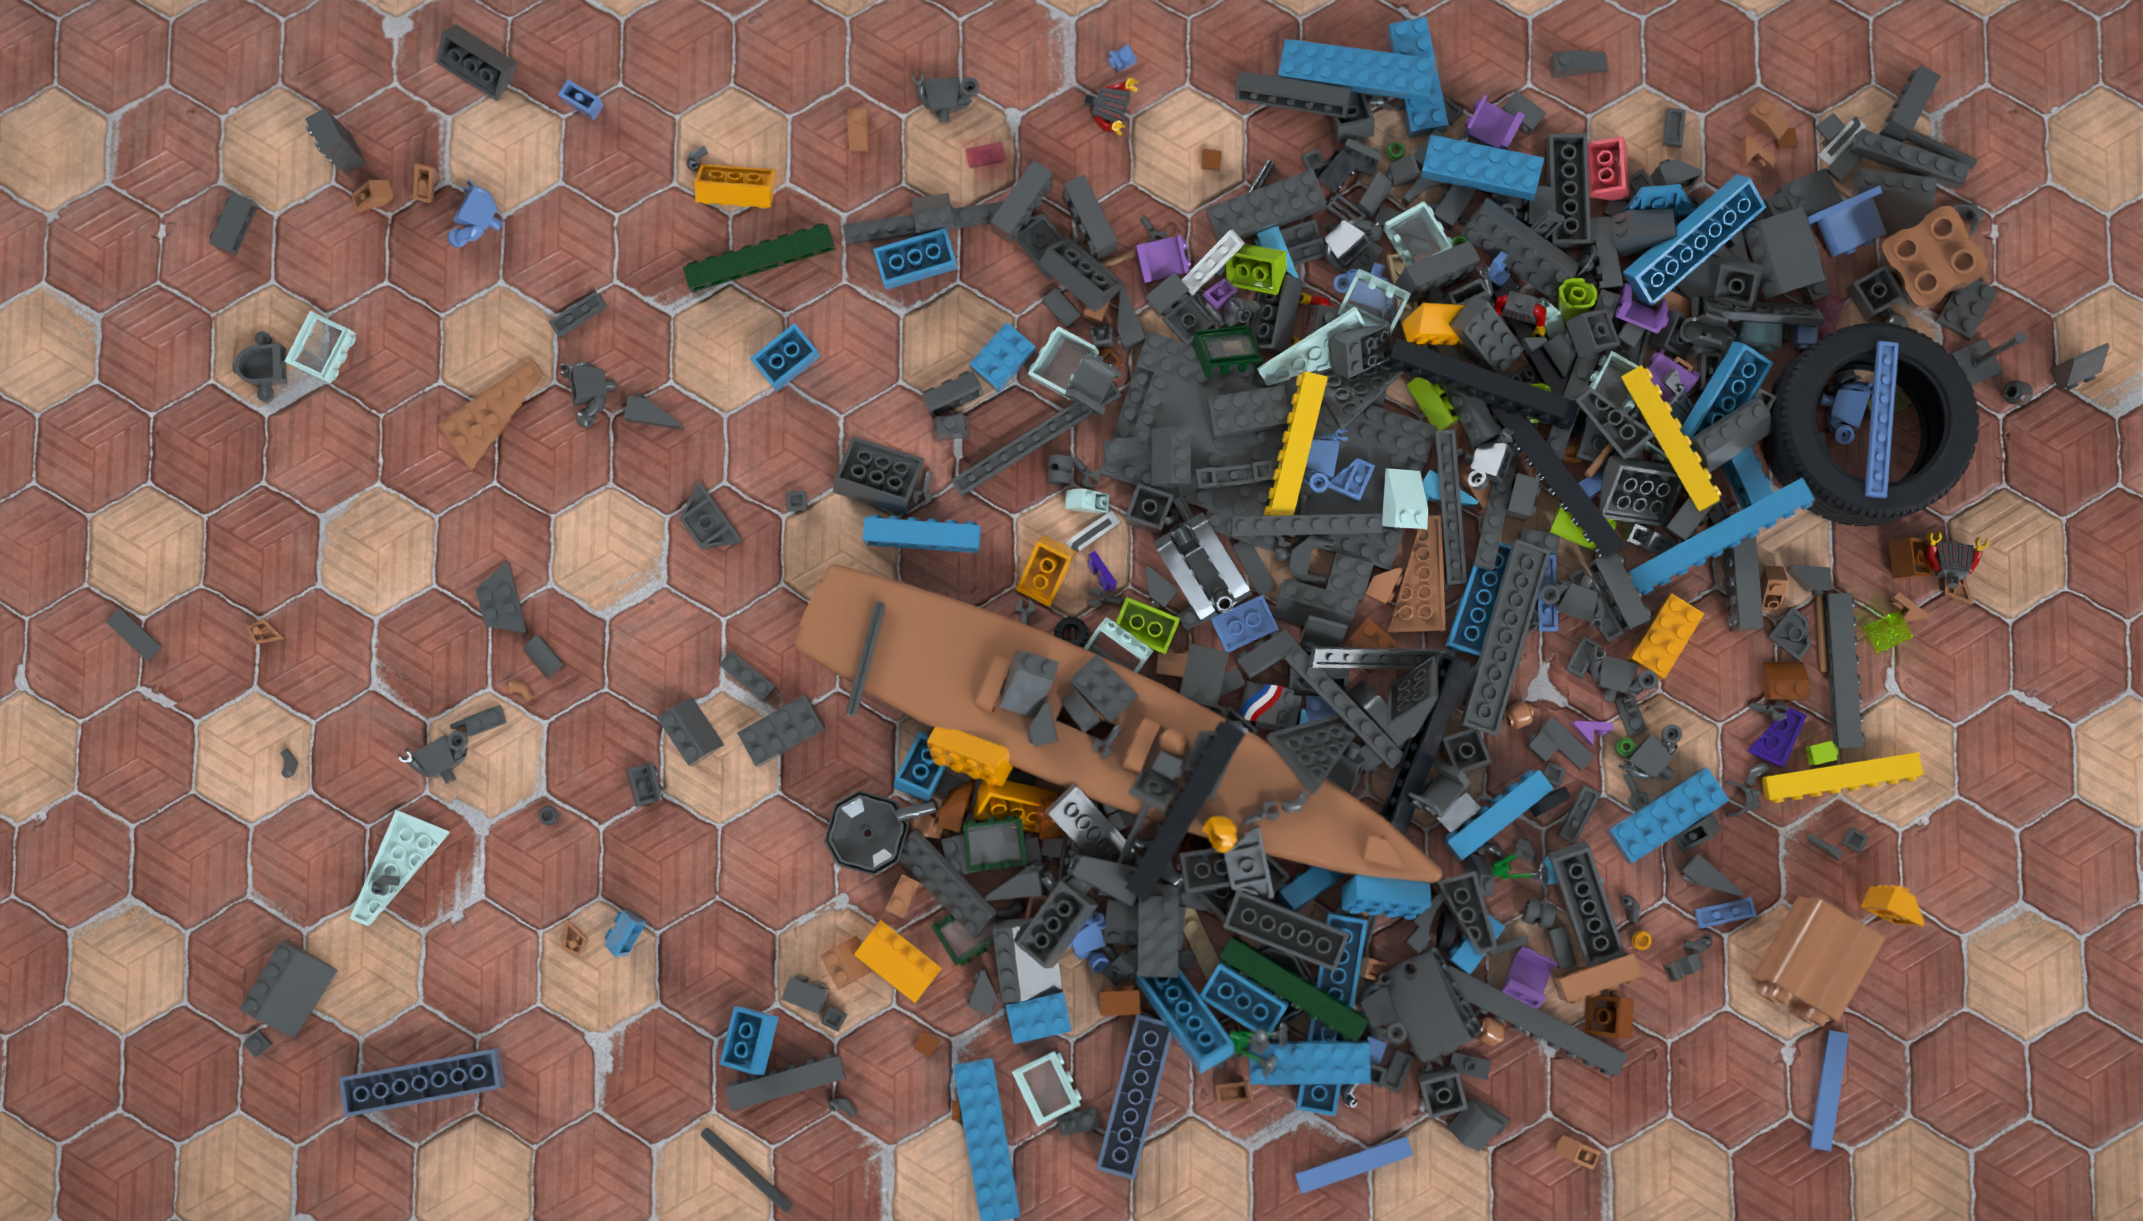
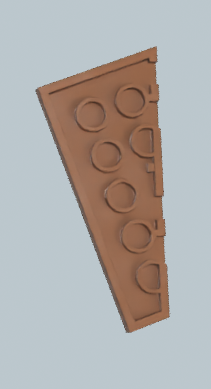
M532 359L438 424L471 471L475 468L478 460L484 456L490 444L496 440L511 420L514 412L520 408L526 396L532 392L544 376Z
M1441 515L1428 516L1427 529H1418L1388 633L1446 631Z

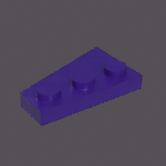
M1788 707L1789 711L1784 710L1782 712L1787 714V718L1782 721H1774L1746 752L1780 768H1784L1807 715Z

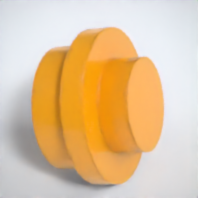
M1637 931L1633 934L1631 942L1636 949L1646 950L1650 947L1652 940L1647 932Z

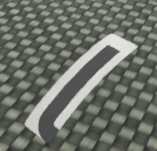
M1854 117L1819 156L1830 165L1853 141L1854 135L1861 129H1865L1866 125L1860 119Z
M1110 511L1076 534L1066 544L1069 548L1079 552L1101 535L1120 524V521L1113 511Z

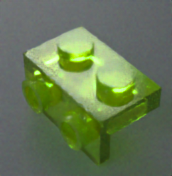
M1900 611L1890 613L1885 618L1873 621L1864 627L1877 654L1913 638Z

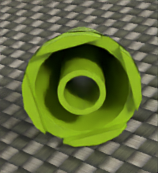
M1567 279L1559 288V312L1562 314L1565 328L1568 329L1567 321L1582 313H1587L1597 300L1596 288L1593 284L1590 283L1589 285L1586 283L1585 279Z

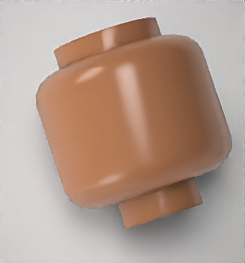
M1519 701L1506 708L1504 718L1509 727L1520 729L1532 723L1535 713L1531 705H1527L1524 701Z
M1169 728L1165 732H1161L1158 743H1160L1161 751L1173 757H1178L1181 754H1185L1189 740H1187L1185 733Z
M1491 1017L1479 1020L1482 1030L1477 1036L1479 1041L1489 1046H1495L1503 1041L1505 1032L1502 1023Z

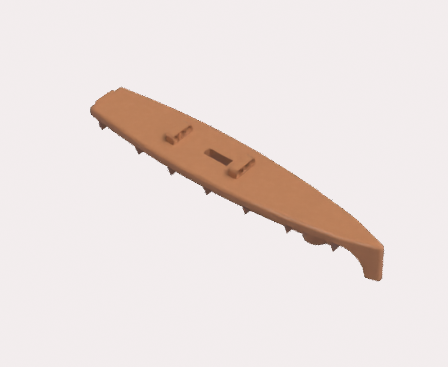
M838 564L830 565L823 579L819 580L798 627L799 632L794 642L796 650L853 684L875 602L884 603L886 607L863 689L865 692L932 728L956 729L1006 747L1010 756V765L1066 789L1074 783L1086 797L1135 815L1139 814L1144 801L1128 794L1143 767L1152 770L1161 752L1160 743H1158L1161 732L1173 728L1186 734L1187 740H1189L1188 748L1184 755L1181 754L1175 757L1182 761L1181 766L1184 767L1199 731H1215L1219 722H1225L1226 718L1172 689L1101 657L1139 697L1110 723L1114 726L1120 725L1123 730L1110 745V749L1113 751L1111 755L1099 758L1104 753L1106 745L1098 747L1094 753L1093 743L1097 738L1057 721L1063 708V704L1060 701L1076 690L1069 683V680L1096 655L1095 653L1034 627L977 606ZM1015 650H1023L1059 662L1054 681L1041 706L1042 708L1044 703L1047 702L1051 705L1058 738L1056 743L1034 747L1033 743H1029L1027 732H1030V725L1034 718L999 708ZM1082 696V698H1083V699L1086 701V703L1090 706V708L1093 710V712L1096 714V716H1097L1100 720H1103V721L1109 723V722ZM1247 731L1233 754L1213 801H1210L1208 798L1206 799L1187 830L1189 833L1209 838L1202 831L1203 824L1211 817L1224 816L1231 819L1236 825L1237 839L1254 826L1259 825L1264 851L1267 855L1347 874L1430 883V885L1439 881L1443 874L1441 868L1385 818L1329 780L1325 779L1315 795H1311L1273 746ZM1184 769L1179 779L1174 778L1173 780L1179 786L1165 811L1151 805L1146 815L1147 819L1165 822L1167 816L1164 814L1170 804L1174 806L1177 802V799L1174 798L1180 788L1184 790L1188 784L1185 782L1188 774ZM1300 791L1310 795L1303 809L1299 812L1289 814L1281 808L1283 801L1288 800L1290 802L1296 800ZM1267 801L1277 803L1266 811V813L1274 814L1280 810L1276 820L1270 822L1269 819L1263 818L1248 826L1244 825L1243 819L1261 811L1263 808L1262 803ZM1373 833L1384 835V839L1390 841L1404 864V868L1398 869L1362 860L1367 836H1373Z

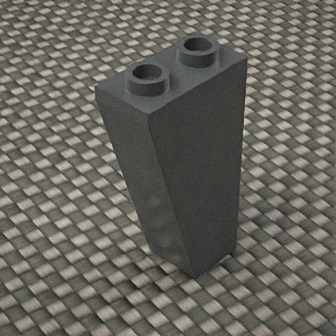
M1080 855L1074 856L1067 873L1125 905L1132 906L1139 898V896L1125 888L1128 883L1125 881L1130 871L1135 872L1137 867Z

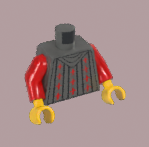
M1129 78L1126 82L1100 88L1097 97L1087 94L1084 105L1094 108L1093 118L1103 131L1116 132L1117 135H1122L1120 128H1125L1122 122L1130 100L1129 90L1136 92L1138 89L1133 86L1135 83H1138L1134 78Z
M1510 291L1508 295H1502L1496 299L1493 309L1498 315L1536 324L1532 337H1536L1537 334L1544 337L1547 331L1544 327L1546 309L1536 297Z
M1300 292V295H1303L1304 298L1298 303L1304 305L1311 304L1304 338L1333 321L1336 318L1337 309L1332 308V304L1327 298L1311 297L1309 294ZM1296 337L1291 338V341L1295 342L1293 345L1301 341Z
M1928 532L1926 538L1930 541V544L1927 545L1926 561L1934 570L1937 578L1947 579V587H1958L1959 580H1964L1978 566L1983 554L1982 548H1986L1989 545V540L1986 538L1984 544L1980 545L1981 537H1977L1975 539V545L1977 546L1975 549L1974 545L1941 542L1942 535L1940 532L1935 533L1934 539L1932 538L1933 532Z

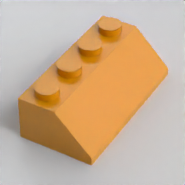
M701 164L694 181L695 202L703 204L716 203L724 206L739 205L741 207L756 206L758 208H770L774 197L776 169Z
M1423 303L1401 323L1407 341L1417 345L1443 344L1465 347L1464 343L1449 326L1465 305Z
M983 780L978 789L973 819L986 822V818L997 817L998 821H1003L1005 816L1017 815V819L1022 818L1023 830L1044 834L1053 820L1046 810L1058 799L1057 792L1007 780L1002 787L991 785Z
M1894 885L1870 886L1860 907L1895 925L1924 926L1925 924L1915 896L1908 893L1909 889L1900 885L1897 887Z
M882 920L878 922L854 954L857 959L914 1004L942 969Z

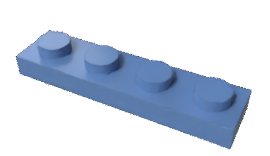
M1556 554L1549 556L1537 597V612L1540 617L1537 632L1558 631L1557 602L1546 604L1542 601L1540 594L1545 586L1557 583Z

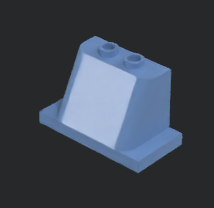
M1880 186L1808 216L1810 226L1817 224L1831 258L1842 253L1849 255L1856 252V247L1861 245L1864 248L1875 243V239L1887 234L1874 202V198L1881 196L1883 193Z

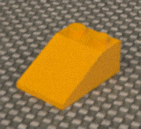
M1043 535L1036 542L1016 591L1050 607L1070 570L1077 551Z

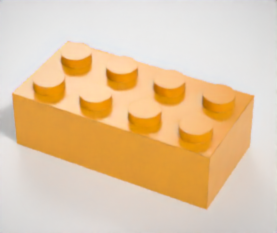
M1672 593L1667 595L1627 658V661L1638 664V668L1643 671H1653L1656 673L1659 681L1665 679L1705 613Z
M935 727L927 741L934 763L939 766H948L959 773H967L974 779H983L991 785L1003 787L1013 768L1009 764L1008 748L956 729Z

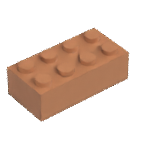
M1625 952L1626 955L1591 967L1586 965L1552 977L1560 1000L1574 1004L1582 1001L1581 997L1600 995L1601 990L1608 989V991L1617 989L1619 988L1618 984L1637 982V978L1641 977L1642 973L1635 954Z

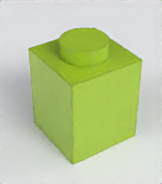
M1833 741L1804 747L1809 766L1838 760V749L1833 744Z

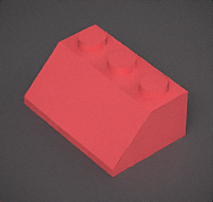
M1623 136L1589 142V197L1610 201L1630 198L1628 147Z

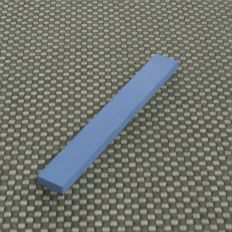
M1878 341L1876 347L1865 496L1887 498L1899 343Z

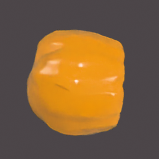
M1214 816L1207 819L1205 824H1203L1202 831L1209 836V842L1216 852H1228L1234 847L1237 842V827L1231 819L1224 816Z

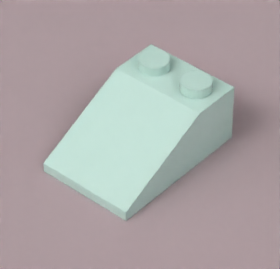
M1386 468L1382 526L1427 529L1428 506L1420 471Z

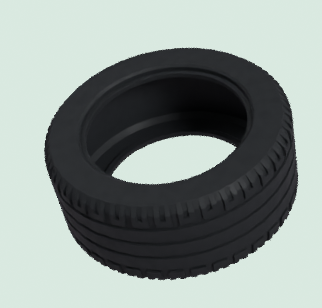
M1884 322L1855 324L1853 327L1847 326L1828 334L1792 360L1780 373V377L1777 378L1772 386L1770 393L1777 396L1769 411L1772 433L1765 436L1763 443L1765 452L1768 453L1767 459L1770 467L1775 471L1774 475L1784 485L1783 488L1803 478L1816 499L1807 510L1817 516L1821 515L1822 518L1829 521H1838L1839 524L1849 526L1852 524L1854 526H1876L1890 523L1932 505L1938 499L1945 496L1950 491V488H1953L1962 478L1961 475L1966 472L1970 464L1969 460L1973 458L1976 449L1975 444L1978 441L1979 430H1977V427L1979 426V414L1977 413V399L1973 395L1974 390L1972 389L1971 382H1968L1966 378L1968 376L1963 371L1962 366L1959 367L1958 361L1954 359L1951 353L1948 354L1946 352L1947 349L1942 347L1940 343H1935L1933 338L1926 336L1924 333L1920 334L1915 329L1902 327L1898 324H1885ZM1878 341L1899 343L1896 384L1910 397L1917 410L1921 424V443L1917 458L1904 477L1899 481L1888 482L1887 498L1865 496L1866 480L1844 471L1832 460L1821 443L1816 426L1817 401L1826 381L1832 374L1850 369L1875 372Z

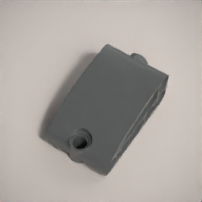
M1203 512L1186 522L1177 523L1170 529V532L1153 542L1159 555L1203 624L1221 612H1229L1234 604L1252 595L1250 588ZM1228 599L1226 604H1219L1220 600Z
M1435 947L1411 956L1409 959L1383 972L1387 973L1384 975L1385 982L1392 979V982L1386 985L1398 1017L1407 1031V1036L1421 1061L1427 1062L1440 1055L1445 1056L1458 1049L1459 1046L1474 1040L1481 1033V1025L1441 954ZM1409 963L1413 964L1416 970L1411 969Z

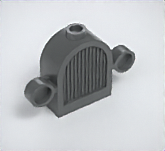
M260 331L254 338L257 345L241 350L232 364L234 374H237L245 382L260 387L257 392L258 399L264 403H269L275 397L274 391L269 386L287 385L286 348L281 344H271V335L265 331Z

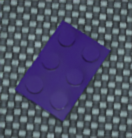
M1094 550L1088 554L1087 567L1093 575H1098V583L1104 591L1108 590L1111 593L1116 590L1117 582Z

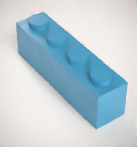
M1310 865L1307 868L1308 871L1304 874L1302 872L1297 874L1291 884L1285 883L1278 889L1279 893L1276 899L1282 906L1297 912L1340 881L1347 873Z

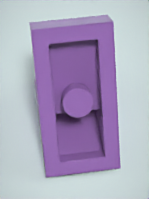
M1223 278L1203 294V298L1218 311L1238 290L1226 278Z
M1571 722V727L1589 746L1594 744V731L1598 735H1607L1608 731H1613L1614 725L1612 722Z

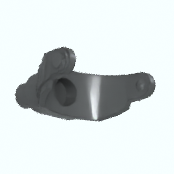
M1368 94V96H1371L1369 99L1370 106L1377 105V107H1383L1389 111H1401L1403 109L1402 106L1394 107L1386 103L1380 95Z
M1975 202L1953 207L1959 214L1966 217L1970 223L1971 230L1968 233V238L1975 232L1982 217L1985 216V212L1979 210Z
M1726 781L1725 785L1741 787L1746 793L1747 798L1743 810L1734 814L1728 813L1726 814L1727 817L1739 816L1744 812L1761 808V803L1757 800V797H1760V789L1753 790L1752 787H1745L1737 782Z

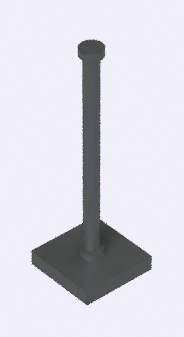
M2017 332L2013 338L1994 349L1991 348L1987 338L1951 354L1958 361L1959 367L1962 366L1963 371L1968 376L1966 377L1968 382L1970 381L1971 386L2002 373L2003 370L1996 356L2017 344L2024 343L2027 340V335L2024 332Z
M1146 767L1142 768L1128 794L1144 802L1117 863L1125 865L1150 806L1152 805L1165 811L1179 786L1178 783Z

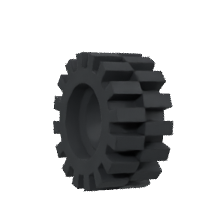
M1068 616L1056 624L1054 636L1083 648L1088 640L1087 625L1077 617ZM1074 627L1078 630L1079 636L1075 641H1067L1064 638L1066 628Z

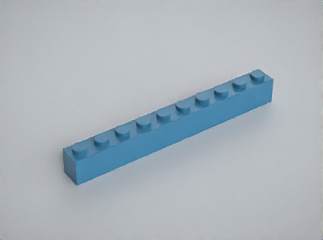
M1801 478L1629 571L1633 578L1632 583L1635 588L1639 589L1641 594L1647 595L1654 591L1653 587L1660 584L1663 586L1672 581L1671 577L1675 575L1680 577L1688 573V568L1694 565L1695 567L1703 565L1708 557L1713 556L1715 558L1724 553L1723 549L1729 546L1734 548L1742 543L1740 540L1746 537L1751 539L1759 534L1758 531L1762 528H1772L1777 525V520L1781 518L1786 520L1795 515L1794 511L1800 508L1805 510L1813 505L1812 502L1816 499L1805 480Z

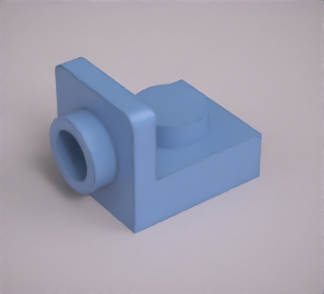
M1128 44L1115 52L1113 50L1109 51L1108 63L1118 73L1137 63V58Z
M1502 251L1492 262L1490 273L1488 274L1491 281L1499 286H1502L1510 277V273L1504 270L1507 265L1504 262L1508 255Z

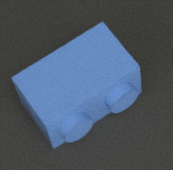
M570 80L566 81L558 94L563 103L594 121L604 106L599 97Z

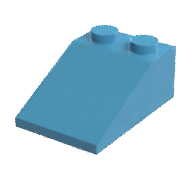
M623 910V912L617 914L613 930L609 929L604 938L606 940L604 945L615 957L629 955L647 923L646 920L629 910Z

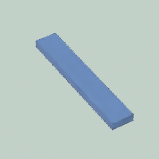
M1827 1030L1809 1145L1811 1148L1831 1151L1849 1038L1848 1033Z
M1403 1136L1295 1173L1301 1193H1305L1413 1156L1407 1136Z

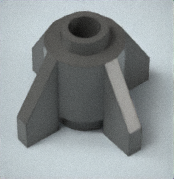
M1231 297L1224 305L1225 323L1229 327L1238 322L1241 326L1249 325L1247 321L1251 317V312L1258 310L1260 305L1256 301Z

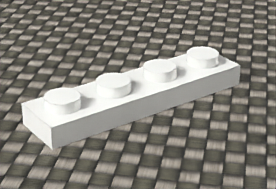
M1233 229L1229 230L1181 280L1189 288V293L1192 296L1245 244Z

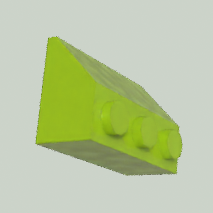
M1244 244L1226 262V278L1234 287L1277 295L1287 269L1286 251Z
M1419 377L1406 384L1410 394L1416 399L1421 411L1425 413L1430 424L1437 426V431L1444 430L1460 420L1442 385L1432 384L1428 380Z
M1559 504L1555 510L1550 532L1595 551L1594 549L1597 547L1593 541L1589 543L1583 536L1585 530L1581 526L1577 528L1570 519L1573 517L1571 512H1565ZM1606 519L1615 530L1617 520Z
M1126 597L1116 624L1149 648L1166 655L1180 618Z

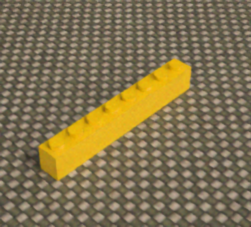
M1641 365L1621 376V379L1651 431L1655 434V438L1698 512H1701L1719 502V496L1722 494L1717 485L1712 486L1709 479L1712 477L1707 468L1702 469L1699 464L1702 460L1697 451L1693 453L1689 447L1692 443L1687 434L1683 436L1679 430L1682 428L1679 420L1672 418L1670 412L1673 410L1667 401L1663 402L1660 396L1663 394L1657 384L1654 386L1650 379L1653 378L1648 368L1644 369Z
M1302 371L1297 377L1296 385L1298 389L1297 393L1293 394L1291 404L1294 406L1292 412H1289L1287 417L1289 426L1288 430L1284 431L1282 437L1284 446L1283 450H1280L1277 461L1280 462L1278 469L1274 470L1273 480H1275L1274 487H1271L1269 490L1268 499H1270L1269 507H1265L1264 515H1294L1327 383V376Z
M1916 752L1761 777L1765 801L1771 800L1772 803L1784 802L1783 798L1791 797V800L1803 799L1802 795L1804 794L1816 797L1822 796L1823 791H1829V794L1840 793L1841 788L1847 787L1848 791L1859 790L1860 785L1867 784V788L1879 786V782L1886 781V785L1896 784L1898 779L1905 778L1906 782L1918 780L1917 776L1924 774L1920 754Z

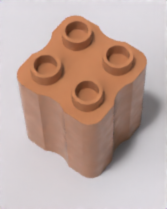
M1942 206L1926 215L1917 226L1910 229H1902L1884 241L1881 251V259L1884 265L1888 267L1891 274L1901 283L1902 292L1906 296L1905 299L1909 306L1918 312L1925 311L1936 305L1947 293L1953 290L1964 289L1976 282L1987 269L1985 256L1978 245L1969 240L1965 232L1964 222L1958 212L1951 206Z
M1797 897L1751 977L1759 983L1755 992L1775 1004L1780 1002L1788 1006L1790 1002L1794 1005L1790 1013L1808 1024L1813 1022L1823 1027L1827 1019L1839 1022L1885 938L1819 898L1810 897L1807 899Z

